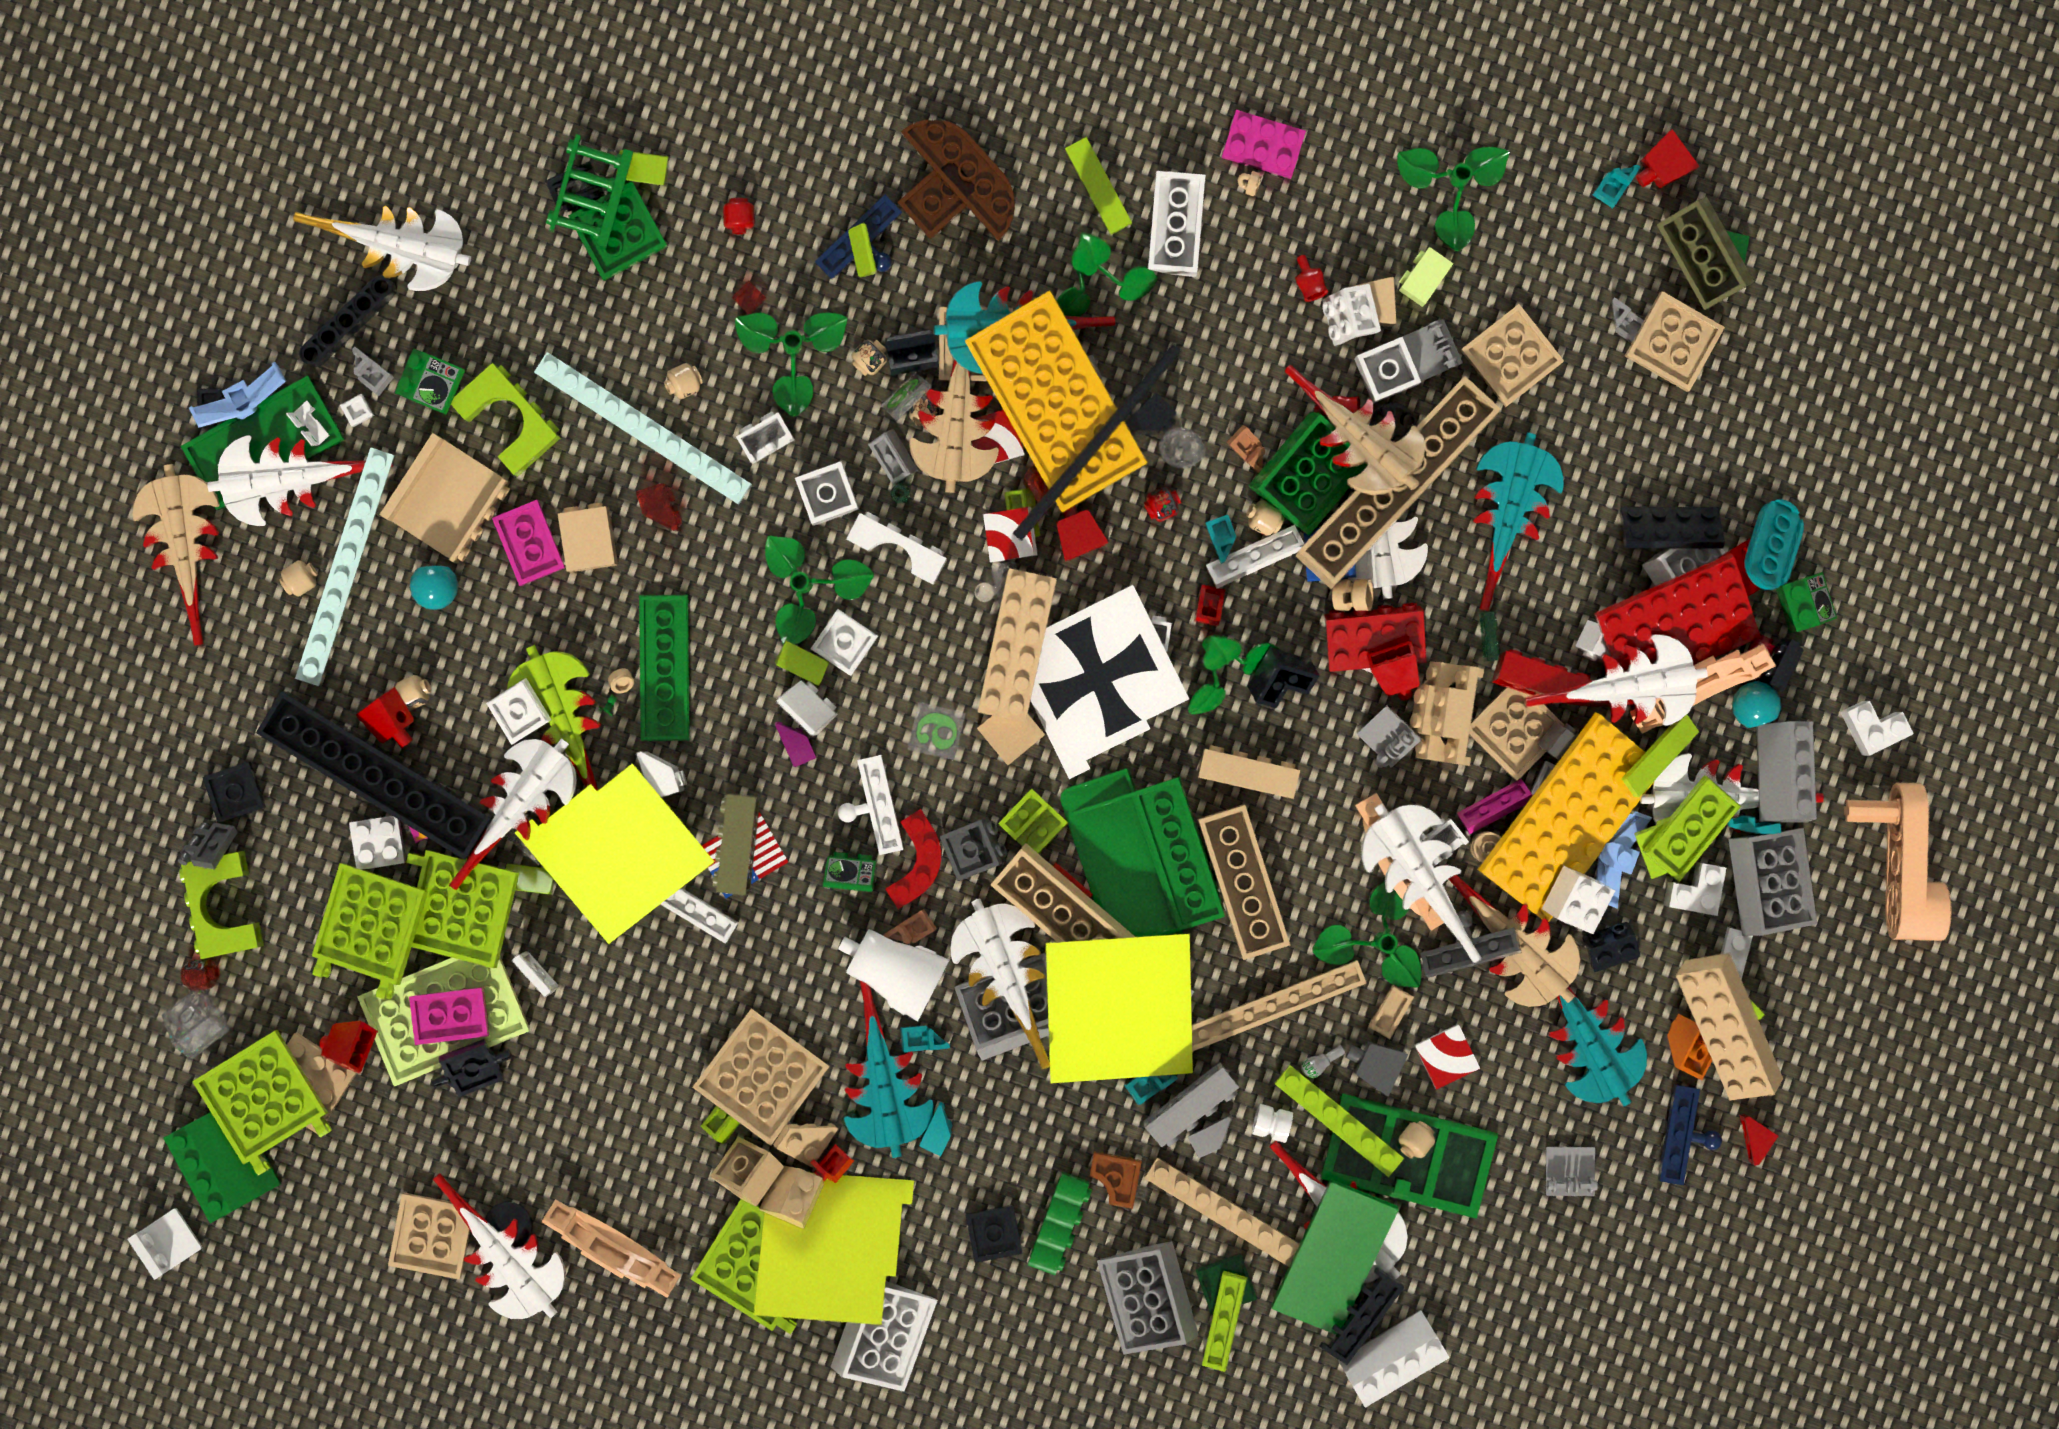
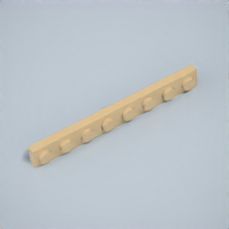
M1358 960L1192 1024V1051L1366 984Z
M1155 1158L1144 1176L1146 1180L1288 1267L1290 1266L1300 1245L1298 1242L1161 1158Z

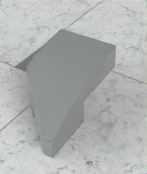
M1614 297L1612 308L1615 332L1629 343H1632L1644 320L1631 312V308Z
M354 347L352 349L355 355L354 374L358 376L360 382L380 396L394 377L365 353Z
M1232 1115L1219 1119L1188 1136L1198 1158L1222 1147L1227 1138V1131L1233 1118Z

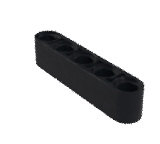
M383 275L374 277L302 345L299 351L301 360L312 367L323 365L396 295L397 287L395 283L389 278H384ZM387 282L389 286L387 292L380 294L378 290L379 285ZM370 299L371 305L369 309L363 311L361 309L362 301ZM351 315L353 317L352 325L344 327L343 321L345 317ZM330 332H334L336 336L335 341L327 344L326 336ZM312 349H316L318 356L315 360L310 361L308 354Z

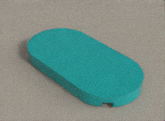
M1787 500L1771 501L1761 508L1745 556V569L1750 580L1756 586L1765 590L1776 589L1788 581L1804 532L1803 519L1800 520L1798 515L1800 513L1799 510Z

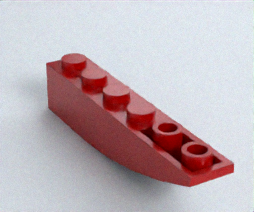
M1512 649L1499 655L1492 678L1493 683L1531 696L1549 694L1594 681L1587 674H1573L1568 672V668L1564 666L1554 665L1553 667L1545 664L1543 659L1531 657L1530 659L1522 656V652ZM1632 699L1627 700V706L1635 705ZM1609 700L1563 703L1578 706L1611 707Z

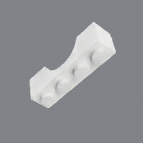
M869 512L866 515L859 514L847 537L848 541L869 552L880 544H897L903 547L911 558V573L932 585L935 584L947 561V558L943 557L944 551L934 546H931L930 549L922 546L923 540L911 534L909 538L901 535L900 528L888 523L887 527L878 523L880 518Z

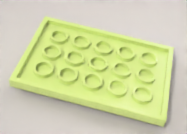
M501 956L499 957L497 968H490L456 958L447 959L402 978L400 985H393L394 995L392 999L376 997L377 989L357 996L369 1026L378 1031L375 1041L394 1087L441 1068L439 1063V1056L482 1039H485L490 1048L530 1031ZM484 987L489 1036L415 1045L409 996Z

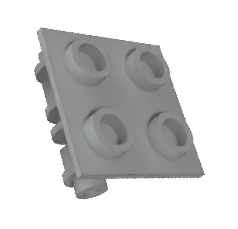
M1444 319L1434 321L1428 326L1403 336L1421 382L1463 363Z
M1385 706L1357 733L1378 754L1375 763L1380 768L1387 767L1388 765L1392 768L1422 740L1388 706Z
M1546 1147V1196H1595V1190L1598 1188L1597 1181L1595 1180V1147Z

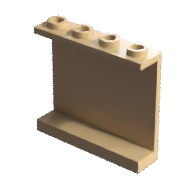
M432 433L379 515L394 522L449 558L451 562L458 564L459 561L463 562L470 552L468 547L473 540L477 541L483 532L481 527L484 522L491 520L497 510L495 505L499 499L503 500L510 490L508 487L510 482L440 436Z

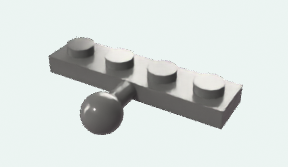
M1459 911L1457 915L1469 939L1480 954L1481 959L1473 963L1460 942L1420 954L1425 975L1427 978L1522 953L1517 931L1514 927L1472 939L1470 927L1472 926L1473 918L1469 912Z

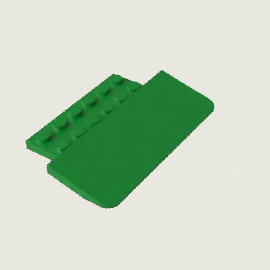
M1128 767L1069 787L1062 792L1061 804L1090 891L1093 894L1094 902L1135 937L1184 934V929L1226 916L1180 777L1136 791Z

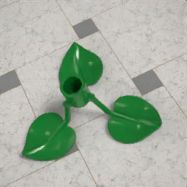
M1497 147L1477 148L1467 155L1465 163H1459L1453 170L1448 169L1438 174L1435 172L1439 168V161L1436 155L1428 149L1415 148L1401 151L1397 154L1399 172L1410 186L1419 189L1427 188L1431 184L1432 177L1438 179L1450 176V183L1458 188L1453 212L1445 211L1441 213L1435 222V232L1438 238L1453 250L1460 251L1464 249L1471 241L1475 231V221L1472 214L1468 211H1457L1464 187L1473 175L1475 181L1480 185L1492 186L1497 184L1505 173L1509 151Z
M1081 233L1079 243L1071 260L1072 266L1077 270L1080 289L1070 287L1056 301L1065 316L1080 317L1083 315L1090 304V297L1084 293L1083 275L1091 276L1096 273L1097 269L1101 270L1117 285L1122 286L1119 290V296L1127 301L1138 300L1147 295L1155 286L1158 277L1148 267L1138 266L1129 270L1124 276L1123 281L1118 280L1101 265L1110 257L1111 249L1109 245L1097 236Z
M753 313L736 317L737 335L749 351L765 353L768 351L770 343L783 342V349L786 353L791 354V377L783 376L773 386L775 402L791 417L798 416L804 412L813 397V385L810 379L806 376L796 377L795 354L801 351L803 341H812L814 348L821 352L835 350L844 338L848 319L846 316L836 313H819L811 316L804 324V332L809 336L808 338L804 335L801 336L797 331L791 330L786 332L784 336L774 339L778 333V326L772 316L765 313Z
M767 537L765 555L768 567L779 578H787L792 573L790 586L797 591L796 596L800 604L799 607L792 603L786 604L780 608L776 615V628L781 637L782 644L788 641L797 645L813 633L816 626V615L812 610L804 609L802 597L803 593H807L812 589L813 584H835V592L838 596L846 600H854L865 593L874 578L873 571L867 565L855 560H842L836 563L832 568L834 579L811 578L808 574L798 572L796 569L805 561V550L800 542L788 537Z
M1216 634L1208 636L1202 643V647L1206 651L1203 663L1207 669L1212 670L1214 684H1206L1197 690L1189 704L1188 713L1200 714L1209 712L1217 708L1224 700L1226 691L1223 687H1218L1220 683L1217 669L1236 659L1241 664H1245L1243 667L1245 674L1254 675L1269 648L1280 650V647L1271 643L1259 644L1248 652L1246 659H1242L1239 657L1242 651L1239 642L1230 638L1219 637Z
M1385 881L1373 890L1369 899L1370 910L1376 915H1382L1381 920L1384 926V931L1377 933L1374 941H1351V933L1346 927L1331 925L1320 933L1312 948V952L1320 960L1333 965H1342L1354 957L1352 945L1375 946L1378 950L1390 955L1383 960L1381 965L1382 975L1386 981L1396 986L1414 988L1420 986L1421 964L1418 955L1409 946L1400 945L1397 947V938L1390 934L1391 929L1386 921V917L1391 920L1402 918L1406 915L1408 909H1403V900L1394 889L1389 893L1386 891Z

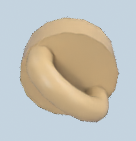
M1252 171L1251 175L1243 173L1238 177V185L1246 190L1245 194L1256 196L1262 175L1255 171ZM1243 180H1249L1248 184L1244 183Z
M621 668L609 675L608 682L613 692L625 693L633 687L634 679L628 669Z

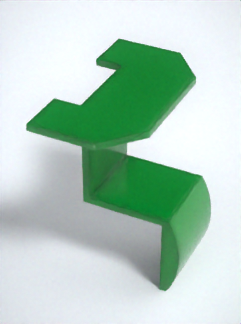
M611 695L605 707L599 706V709L613 716L610 711L618 698Z

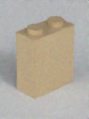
M593 503L588 505V509L579 510L578 506L564 508V513H558L567 572L571 573L618 565L609 507L603 506L602 503Z

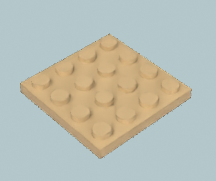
M751 1008L692 1088L771 1146L830 1066Z

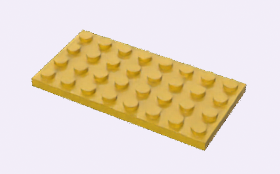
M1048 291L968 338L965 342L1045 484L1050 489L1117 410V407L1051 291ZM1125 421L1118 426L1056 500L1061 512L1068 510L1148 463Z
M1595 712L1478 870L1522 905L1527 904L1528 910L1541 920L1547 918L1549 922L1553 916L1542 910V907L1563 866L1585 874L1600 855L1605 844L1612 839L1641 800V796L1634 797L1622 781V777L1644 755L1645 751L1603 716Z

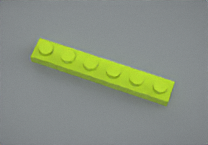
M1289 1065L1276 1080V1086L1386 1176L1389 1177L1403 1161L1404 1158L1293 1066Z

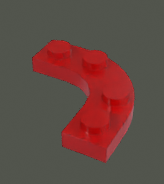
M922 809L901 821L902 826L914 843L917 856L913 869L905 877L885 889L897 909L922 895L932 885L940 869L942 857L940 841Z

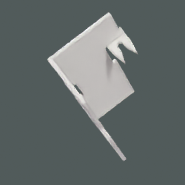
M306 401L294 413L286 414L297 428L304 426L308 428L309 431H301V433L311 446L320 445L329 434L318 420H315L311 415L315 408Z

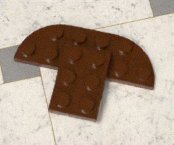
M922 120L903 129L901 134L933 168V171L897 202L898 205L930 240L967 207L999 242L1008 232L1015 211L1013 190L1004 173L965 130L951 122L944 120Z

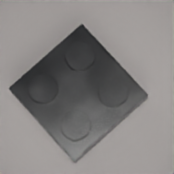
M251 761L202 777L217 823L266 808Z
M1014 1205L966 1213L975 1263L1023 1254Z

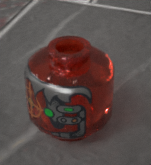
M209 958L189 960L181 970L182 983L191 991L212 989L220 977L219 967Z

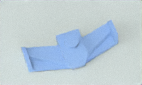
M273 362L272 366L249 386L242 380L222 391L225 399L197 407L191 406L189 410L198 428L235 417L244 419L255 413L257 405L284 384L286 379L277 363Z
M1634 810L1631 811L1612 839L1605 844L1598 856L1596 880L1615 890L1608 905L1617 909L1622 872L1632 875L1640 853L1631 849L1636 841L1634 833L1644 830L1652 817Z

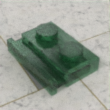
M1494 611L1479 613L1483 662L1499 660L1500 644L1496 636V631L1498 630L1497 618L1494 615Z

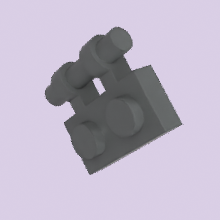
M202 822L192 832V838L188 845H184L178 862L182 865H187L189 860H191L194 866L215 870L238 833L235 826L213 823L210 827L207 823Z

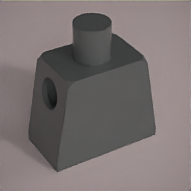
M1368 1041L1364 1050L1351 1045L1345 1058L1357 1063L1354 1069L1356 1075L1389 1097L1408 1054L1399 1049Z

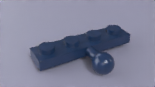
M885 194L849 229L865 223L871 244L902 214V211ZM849 229L815 261L831 280L854 260L848 233ZM871 244L876 270L879 272L887 271L892 264L891 257L887 253L879 252Z
M1674 1084L1658 1180L1661 1182L1684 1185L1691 1142L1702 1143L1709 1150H1716L1722 1144V1137L1717 1131L1711 1130L1705 1134L1693 1132L1700 1094L1699 1088Z

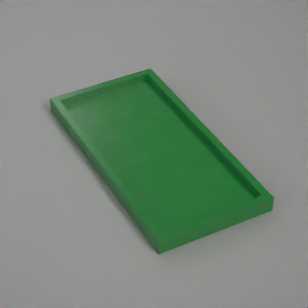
M307 375L264 399L257 405L255 413L244 419L237 417L228 419L183 444L181 448L197 477L206 482L219 481L218 464L223 452L231 443L241 437L248 435L252 437L249 450L254 463H260V457L264 448L277 437L281 439L279 453L283 462H289L291 450L301 439L305 440L304 449L306 460L308 461L341 443L345 438L311 377ZM308 401L315 408L311 415L315 420H318L329 436L320 445L311 446L301 433V431H309L306 426L297 428L286 413H294L303 403ZM215 491L220 506L215 507V509L220 510L225 507L221 491Z
M1330 1179L1271 1304L1272 1309L1337 1335V1332L1332 1327L1334 1324H1337L1342 1328L1350 1313L1346 1308L1349 1304L1354 1305L1399 1211L1398 1206Z

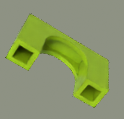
M492 363L453 398L451 405L468 422H471L487 406L496 401H511L520 408L524 419L523 430L520 436L497 456L513 475L518 477L561 439L557 434L560 429L552 420L549 419L546 422L541 416L543 410L534 401L530 404L524 397L527 395V392L518 383L513 385L508 379L511 374L502 365L497 367Z
M245 851L223 855L215 870L194 866L192 862H188L187 865L181 864L182 869L179 871L180 879L186 886L187 892L184 894L187 907H190L191 916L189 923L192 931H195L196 940L194 941V948L197 955H200V959L264 946L259 922L237 927H224L217 924L210 917L207 910V896L215 884L222 880L249 875Z

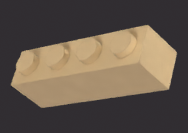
M1210 745L1209 750L1203 749L1197 777L1294 799L1300 770L1295 769L1296 764L1281 761L1280 766L1271 764L1272 759L1257 756V760L1247 758L1248 753L1234 751L1233 755L1223 753L1224 748Z

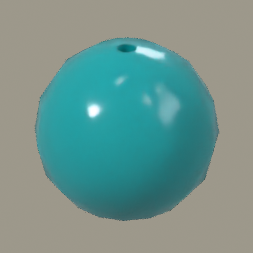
M425 566L415 570L411 576L409 588L411 596L417 604L426 609L437 610L443 609L452 603L457 595L459 584L457 576L451 568L446 566Z
M1759 681L1742 685L1734 694L1732 700V712L1737 721L1746 728L1769 723L1777 719L1781 711V699L1777 691L1767 683Z

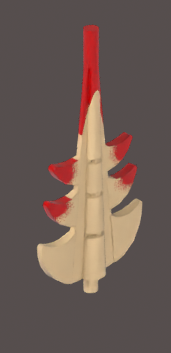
M954 360L948 391L939 392L930 388H925L924 390L928 399L934 405L944 409L943 414L938 416L930 415L922 410L917 413L923 427L929 433L938 437L937 442L929 444L920 442L915 438L909 439L910 452L916 465L930 477L945 480V492L955 493L956 482L972 481L988 473L995 464L999 451L998 448L980 450L971 445V441L985 436L995 424L994 419L989 421L975 420L971 418V412L983 409L991 402L993 397L991 395L975 396L970 394V371L960 366Z
M1292 365L1285 369V373L1307 393L1336 427L1331 434L1320 439V445L1337 447L1349 442L1350 447L1344 453L1333 457V463L1345 467L1359 466L1365 462L1368 465L1361 474L1348 479V485L1360 492L1371 495L1385 494L1399 485L1406 484L1412 490L1419 485V482L1412 476L1424 460L1425 444L1423 436L1416 426H1412L1404 438L1397 442H1392L1391 439L1395 431V419L1391 411L1387 412V415L1380 423L1370 426L1368 424L1373 417V402L1371 399H1368L1366 404L1357 412L1352 413L1308 381Z
M174 464L164 465L165 477L149 482L137 494L133 505V520L139 521L141 518L151 514L160 516L161 521L154 524L148 530L143 546L150 547L157 542L168 543L169 548L157 555L152 564V569L157 570L166 565H174L190 621L194 646L203 645L199 617L196 562L203 559H218V555L208 546L195 544V539L204 534L217 536L219 532L208 519L195 516L193 511L204 505L219 507L220 503L215 491H208L206 481L192 475L175 476Z
M1457 874L1448 878L1491 933L1513 927L1517 931L1522 953L1507 956L1502 962L1491 966L1489 969L1490 972L1502 976H1511L1520 972L1524 974L1523 981L1517 987L1507 990L1505 996L1517 1004L1528 1007L1547 1004L1559 995L1567 1003L1575 997L1567 987L1575 980L1579 972L1581 955L1579 946L1571 934L1566 936L1565 942L1560 948L1553 952H1548L1546 948L1550 941L1551 929L1547 918H1543L1538 929L1527 934L1524 932L1529 920L1527 904H1524L1515 916L1508 919L1467 885Z

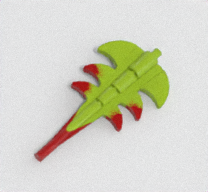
M535 645L526 648L531 660L524 662L513 671L508 681L507 690L527 678L551 718V721L548 722L551 728L544 733L541 740L549 745L558 743L561 738L569 745L565 752L585 787L587 788L591 784L596 791H599L581 734L586 730L599 728L601 724L593 718L586 716L575 717L574 714L578 707L594 705L596 701L589 694L581 690H567L565 686L572 678L588 677L589 672L579 659L565 652L553 651L540 656Z

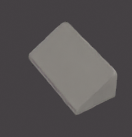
M894 429L884 432L868 444L893 485L918 471L917 466Z

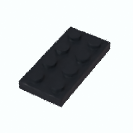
M1621 506L1619 514L1625 548L1724 549L1725 539L1718 507Z

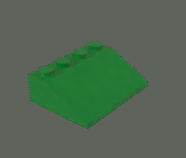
M1311 411L1248 485L1263 500L1271 503L1282 512L1285 518L1308 536L1349 489L1348 479L1358 476L1368 466L1366 462L1354 467H1345L1333 463V457L1344 453L1350 447V444L1347 442L1337 447L1320 445V439L1331 434L1336 428L1321 414Z
M211 1112L163 1138L209 1223L218 1220L281 1185L265 1153H262L261 1156L267 1160L271 1168L259 1176L250 1161L243 1165Z

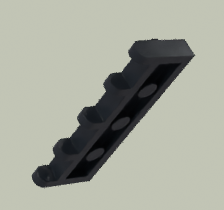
M1377 1267L1374 1273L1379 1278L1371 1288L1365 1285L1362 1286L1361 1290L1366 1295L1359 1305L1355 1308L1349 1304L1346 1308L1352 1313L1342 1328L1337 1324H1334L1332 1327L1337 1332V1335L1329 1345L1323 1341L1319 1345L1324 1351L1346 1365L1349 1364L1405 1288L1402 1283Z

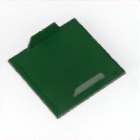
M1241 1253L1195 1269L1211 1316L1214 1314L1224 1271L1248 1277L1242 1305L1257 1300Z

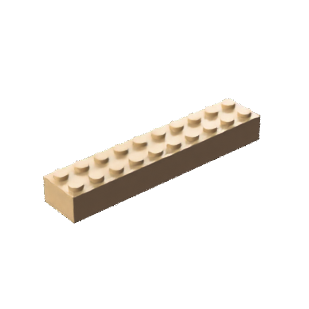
M1464 376L1417 426L1425 444L1424 460L1412 476L1419 482V485L1414 490L1406 484L1399 485L1390 492L1376 495L1356 490L1296 554V557L1332 589L1494 419L1501 408Z

